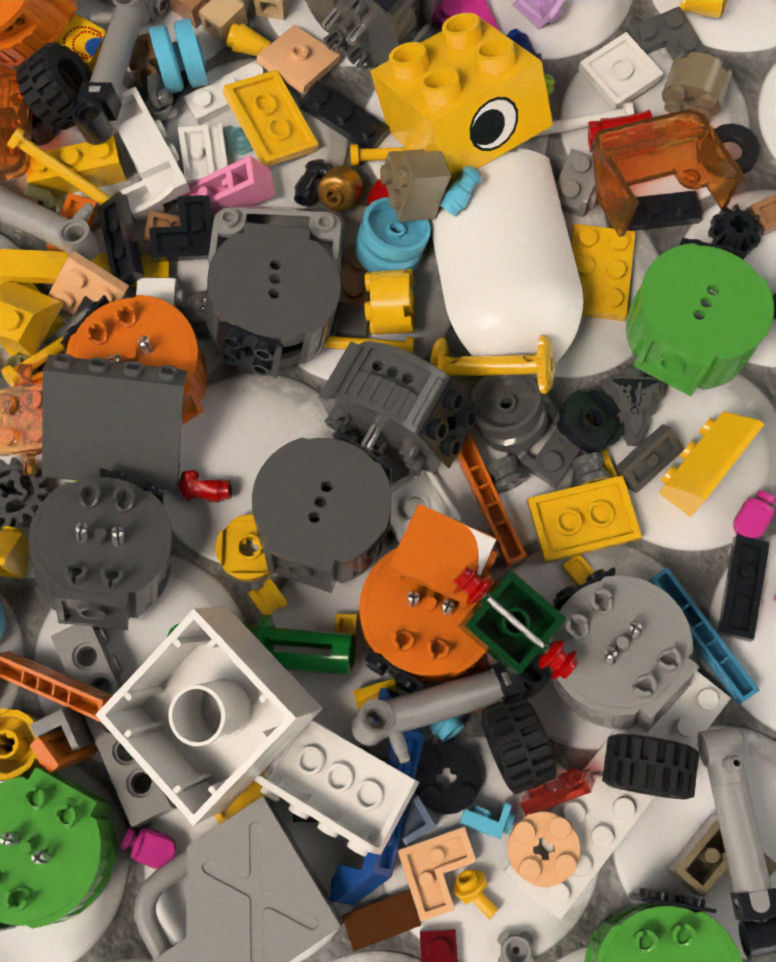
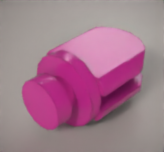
M758 490L755 497L757 499L748 497L733 521V529L736 535L752 539L760 538L774 518L775 510L770 506L774 505L776 498L762 490Z
M142 827L139 835L135 834L136 830L128 828L121 845V849L126 851L129 848L133 849L130 858L135 859V862L154 869H159L171 861L176 854L175 840L170 835L149 827Z

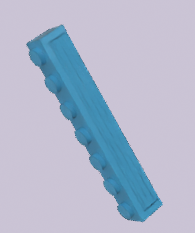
M666 567L650 578L648 582L668 593L682 609L691 629L693 646L737 705L743 703L760 691L669 568Z

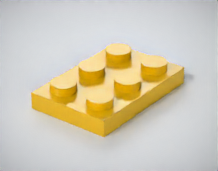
M277 70L224 85L222 93L262 164L270 167L317 150L319 144Z
M581 224L573 225L571 247L583 291L582 316L625 321L636 231Z
M623 475L531 497L526 501L544 564L639 541L642 538Z

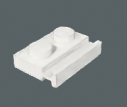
M217 124L216 127H208V125L178 127L183 172L188 184L228 166L222 124Z

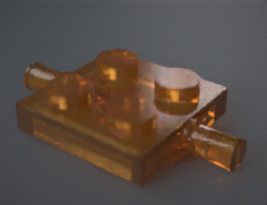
M22 363L18 364L19 383L11 388L0 389V456H22V475L33 476L37 475L36 455L42 453V383H32V364Z

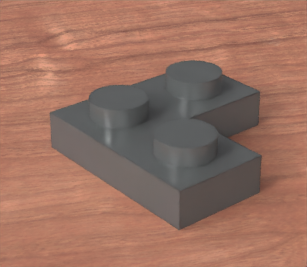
M679 6L630 26L626 30L646 54L664 47L672 60L680 54V59L687 58L689 52L707 54V50Z

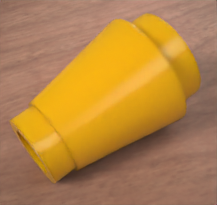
M233 23L227 37L226 46L232 48V52L257 57L272 41L267 40L244 23L240 25Z

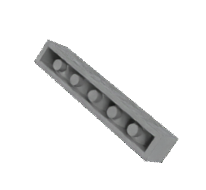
M73 625L51 636L67 676L95 688L102 681L108 680L110 683L109 694L114 695L122 687L123 683L119 674L123 672L117 656L115 654L110 655L106 643L110 642L105 628ZM95 650L97 653L95 663L85 667L83 663L85 654ZM84 715L131 827L139 828L177 809L176 805L152 778L151 787L146 793L141 794L137 790L136 782L141 775L147 774L135 759L131 761L124 759V747L102 722Z

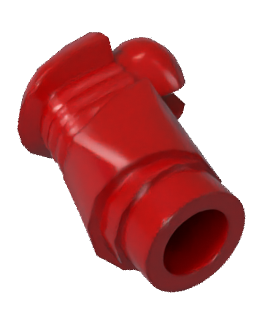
M187 470L181 473L182 482L178 483L182 496L189 502L195 498L220 503V501L232 498V484L230 480H198L199 473L195 470Z

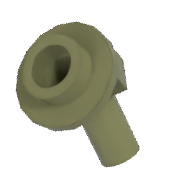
M30 183L25 186L24 195L40 200L37 204L60 214L65 202L63 197L53 195L51 190H45Z

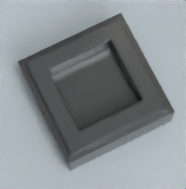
M339 303L334 331L335 336L366 338L369 321H366L365 306Z

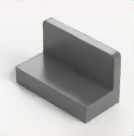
M68 707L62 708L30 724L35 738L63 729L73 751L96 743L85 716Z

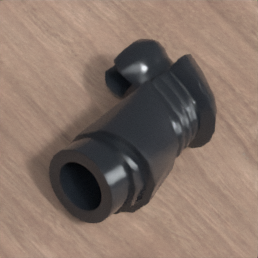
M323 159L312 160L305 165L306 171L304 175L301 176L294 186V200L296 203L302 206L311 205L318 192L319 182L333 168L330 163H325Z

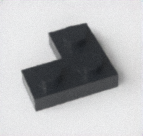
M209 195L178 196L180 226L149 228L152 262L208 259L213 228Z

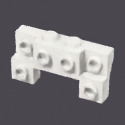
M134 87L120 94L119 99L122 106L117 121H110L113 127L111 136H114L117 144L122 142L142 181L121 190L122 194L127 195L130 211L138 224L148 218L149 210L156 212L165 211L163 204L190 192V189L177 164L180 158L172 143L167 145L164 140L167 134L159 119L153 120L139 92Z

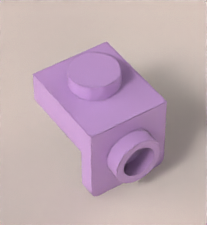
M516 0L513 7L539 29L547 22L553 24L563 12L561 5L564 0Z

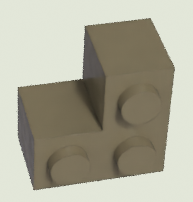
M424 149L388 151L385 164L380 169V178L382 184L387 187L390 207L395 209L399 222L435 219L451 177L442 151L425 152Z
M717 815L709 816L667 868L671 875L697 896L705 897L722 874H725L731 880ZM764 853L770 877L776 870V863Z

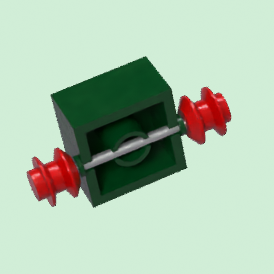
M478 565L473 569L468 566L464 567L453 580V583L457 585L453 593L456 594L463 591L468 595L467 605L477 604L461 621L458 627L510 673L521 674L539 653L541 654L539 659L540 669L547 666L553 669L551 676L553 680L559 676L563 679L567 678L578 664L575 660L577 651L565 652L563 650L564 640L548 642L567 618L512 570L503 572L491 586V576L482 579L477 574Z

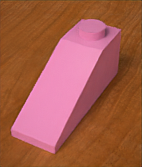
M249 155L188 184L190 192L182 195H209L211 214H217L220 210L234 205L255 206L275 197L272 171Z

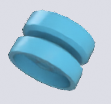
M190 18L175 21L173 27L177 42L173 43L171 42L168 28L162 24L148 28L165 88L171 94L183 90L184 84L180 71L186 70L189 84L193 88L208 85L203 66L206 65L199 38L195 37Z
M383 197L371 202L365 209L355 241L354 250L357 260L369 272L412 269V272H414L419 266L423 250L426 248L430 237L431 226L429 220L399 222L395 209L390 207L389 197Z

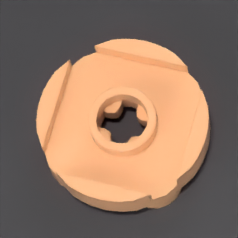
M536 812L524 816L514 826L507 841V855L512 868L522 879L535 886L551 887L564 882L575 873L580 858V843L575 830L566 819L550 812ZM545 838L547 844L553 845V852L548 853V859L542 860L541 855L534 854L533 848L539 845V839Z

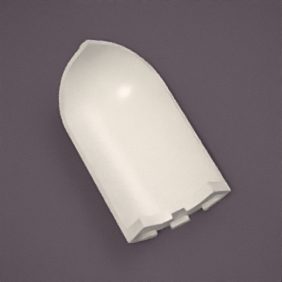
M516 148L515 152L508 151L478 168L482 175L481 184L477 183L472 189V196L464 211H459L454 217L443 207L439 206L435 219H429L446 310L457 336L472 356L537 355L539 337L547 335L552 341L554 360L557 363L568 350L579 328L583 311V291L549 158L532 150ZM450 184L449 186L447 185L445 193L452 184ZM529 374L533 378L537 377V374Z

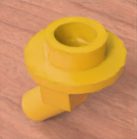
M469 869L458 875L453 886V892L461 902L467 905L472 901L489 920L499 911L496 905L483 893V890L489 884L481 870Z

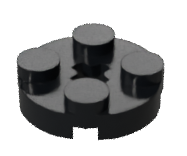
M592 389L589 392L578 390L572 393L562 404L559 412L560 419L557 421L559 432L587 454L602 452L611 448L621 438L624 429L623 422L621 424L619 422L617 414L620 411L615 402L604 393ZM589 416L595 419L593 422L595 426L591 425L586 418Z
M454 743L432 745L420 754L415 780L419 784L414 793L419 796L424 806L435 813L448 815L461 812L474 802L480 791L482 777L479 764L473 754L460 745ZM444 768H449L450 774L456 775L457 778L456 782H451L449 789H444L443 783L436 780V775H441Z

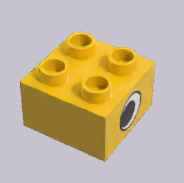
M460 13L448 18L443 23L441 32L421 43L408 42L397 46L390 52L387 62L370 70L386 125L389 126V133L408 150L442 151L451 174L448 186L459 179L463 167L469 165L478 169L553 126L542 61L475 13Z

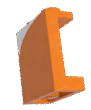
M418 504L389 565L388 575L401 580L402 576L460 602L459 607L465 609L468 595L463 591L456 594L453 593L457 587L453 580L466 566L473 569L478 565L477 574L479 576L483 569L490 571L498 554L497 551L492 549L496 538Z

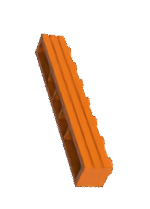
M469 432L462 445V450L456 458L491 536L496 538L495 544L506 568L525 561L527 555Z
M11 651L0 652V678L101 722L96 714L113 695Z

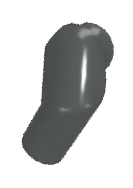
M160 74L148 75V96L151 103L157 109H163L165 106L171 105L173 97L167 88L163 89L162 76Z

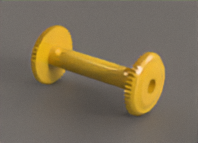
M547 335L539 337L537 355L451 357V351L445 338H439L434 343L431 351L430 364L443 371L449 377L453 375L537 374L538 387L542 394H546L551 390L555 371L553 344Z

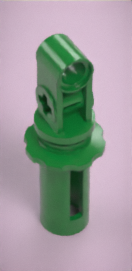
M271 615L262 617L260 624L257 626L241 621L286 670L349 676L352 674L356 650L354 634L276 628ZM179 624L174 625V626L170 629V631L168 632L167 637L173 632V630H174ZM274 645L329 649L332 652L331 656L273 652Z

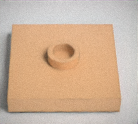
M294 24L257 55V63L268 71L277 70L283 81L304 94L340 63L341 55L334 53L332 49H328L325 44Z

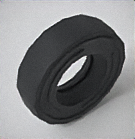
M733 123L723 124L713 129L706 138L703 147V158L705 164L715 174L722 177L735 178L751 170L758 159L760 147L756 136L748 128ZM725 142H734L740 146L742 156L735 160L727 159L720 153V145Z

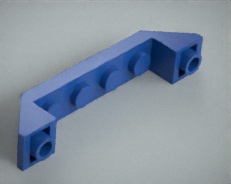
M381 688L378 699L384 701L401 695L389 689ZM373 718V722L379 724L378 721ZM421 727L403 733L411 757L409 762L400 763L391 742L389 743L387 764L415 779L425 737ZM408 805L381 855L368 852L366 857L363 856L362 869L342 864L337 865L336 873L331 881L329 901L355 905L392 877Z

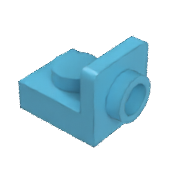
M503 802L498 819L494 821L491 819L492 812L473 805L471 811L463 810L459 824L501 839L502 833H510L516 814L510 812L512 804Z

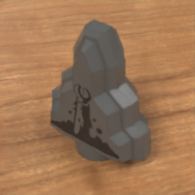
M636 367L622 369L620 376L603 379L600 383L602 393L611 398L620 411L617 416L620 424L623 422L622 436L627 446H639L648 431V418L656 414L658 401L664 398L666 383L657 378L646 377L645 372Z

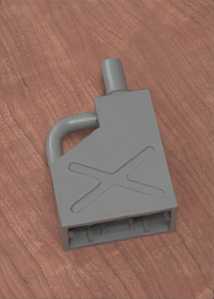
M264 796L189 844L186 851L153 872L143 882L135 899L134 918L139 934L153 957V960L150 962H290L344 923L334 903L329 901L328 893L270 798ZM187 876L186 938L172 946L158 921L156 904L163 892Z

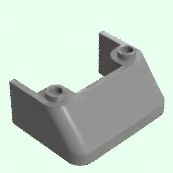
M234 205L220 210L215 215L208 256L209 265L213 255L223 242L236 233L244 232L245 222L310 229L309 240L333 243L332 259L341 280L345 219L340 212L331 209Z

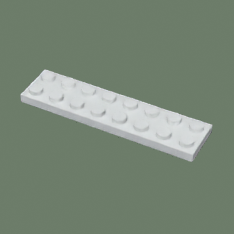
M697 672L693 684L648 733L638 724H635L630 729H615L610 736L615 734L642 735L676 741L694 747L698 742V733L709 728L731 698ZM607 740L550 811V813L566 819L578 836L580 858L575 873L558 885L540 887L522 879L510 863L504 870L508 876L559 920L564 917L656 797L616 789L602 781ZM541 838L539 839V845L533 848L534 854H540L542 860L548 859V853L553 852V845L547 844L546 839Z

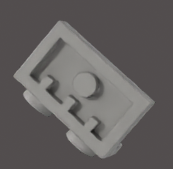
M573 149L570 150L556 184L563 211L584 217L587 207H594L600 191L595 189L598 181L604 182L610 167L609 164L605 163L608 152L602 150L600 157L596 158Z

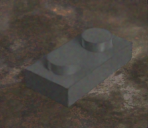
M662 424L616 467L620 475H623L628 489L637 493L682 452V449L672 429Z

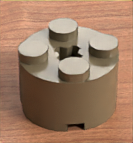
M689 52L687 58L681 59L680 54L673 60L662 91V99L665 102L664 109L674 115L681 114V112L693 115L696 121L708 123L713 116L721 111L732 79V71L729 68L728 72H726L722 68L723 61L709 54Z

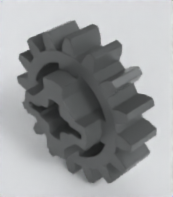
M12 457L9 465L0 459V527L4 523L6 526L15 527L16 522H19L23 527H27V518L30 516L33 518L37 508L42 503V499L50 494L46 489H43L49 484V481L45 477H41L42 470L38 466L33 467V464L27 459L21 464L16 457ZM30 479L33 484V494L30 493L29 487L31 485V482L29 481ZM5 490L8 491V492H11V491H12V492H17V491H18L20 494H22V496H20V495H18V494H15V495L9 494V495H8V494L5 492Z

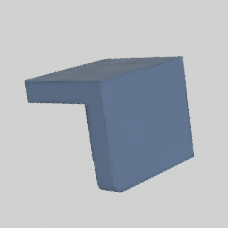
M418 795L409 801L401 835L405 846L436 827Z

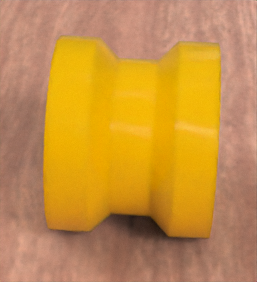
M270 578L264 581L263 587L260 589H253L247 593L263 616L271 615L273 617L275 610L278 608L284 609L289 605Z

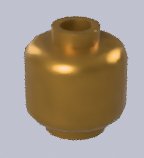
M336 166L330 169L318 185V195L323 205L328 209L338 212L349 209L359 198L362 191L361 178L356 171L347 166Z

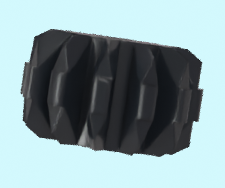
M738 203L732 209L724 206L719 214L713 216L710 222L711 227L708 230V237L713 239L711 244L730 246L737 250L746 251L747 255H749L752 249L757 247L761 241L760 236L764 226L758 224L760 215L751 216L750 207L743 211L740 210Z

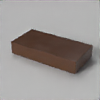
M410 890L342 915L353 951L421 926Z

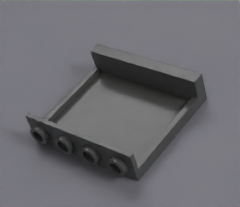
M63 353L49 355L43 368L42 477L80 481L100 477L99 470L104 468L109 471H120L129 479L141 484L150 483L158 489L177 490L180 474L179 457L187 370H180L171 365L161 367L145 366L135 361L126 363L109 362L107 359L99 357L91 359L74 358L72 355Z

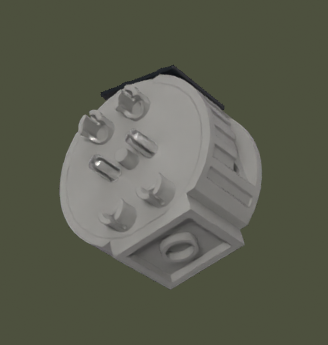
M614 567L606 572L604 569H600L586 578L587 582L576 588L571 585L562 589L556 594L557 598L553 600V607L567 619L548 642L564 640L563 650L567 653L574 650L577 651L575 660L578 664L567 678L563 679L559 676L555 680L552 679V682L566 706L587 722L610 729H630L635 724H638L648 733L695 680L700 666L691 660L693 653L691 629L685 614L676 601L658 586L636 577L615 575L616 569Z

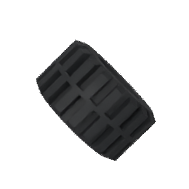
M49 42L20 64L16 71L18 74L16 81L20 86L18 89L24 97L25 103L37 117L41 118L42 122L47 125L50 124L57 130L60 128L67 130L76 125L72 117V111L78 104L77 96L82 82H90L92 73L80 56L72 52L69 47L62 46L57 42Z
M518 695L481 710V724L489 748L505 784L515 795L556 779L557 766L549 740L533 706L523 695Z
M634 734L608 736L602 781L616 789L680 800L693 798L695 796L699 751L687 744L656 737Z

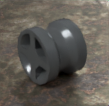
M602 452L586 454L571 462L573 469L579 475L577 480L578 486L611 478L609 472L604 469L603 462L605 459Z
M514 455L498 459L486 467L489 475L495 481L494 486L497 493L512 490L526 481L524 474L518 471V461Z

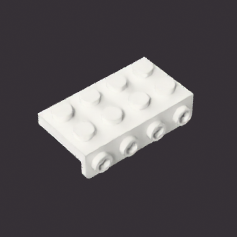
M311 720L270 763L264 775L260 774L254 779L255 782L262 785L260 790L262 794L279 802L280 798L290 803L289 811L306 820L310 815L319 821L318 829L334 838L338 834L349 840L347 847L364 857L367 856L368 852L381 855L419 784L417 780L314 720Z

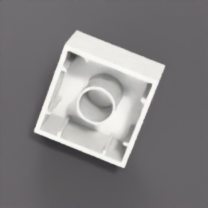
M225 606L193 609L97 712L96 716L194 826L226 810L323 708L231 610Z

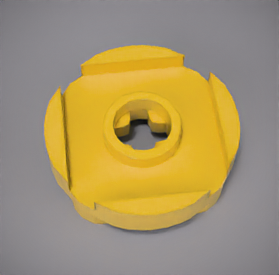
M241 515L231 520V523L218 534L215 545L217 559L225 572L236 580L243 582H255L273 575L274 573L268 572L265 554L258 538L254 515ZM248 540H253L254 546H259L258 551L253 552L252 556H247L245 552L240 551L241 546H246Z

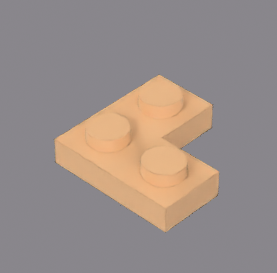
M73 250L47 296L62 301L64 305L61 309L74 316L85 296L94 302H98L105 295L109 302H113L123 298L129 285Z
M465 827L398 850L421 922L455 910L443 874L477 862Z

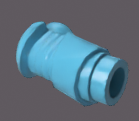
M469 165L463 167L459 179L455 180L443 195L444 200L440 206L454 217L459 211H464L472 196L474 186L477 183L481 184L482 175L479 170Z

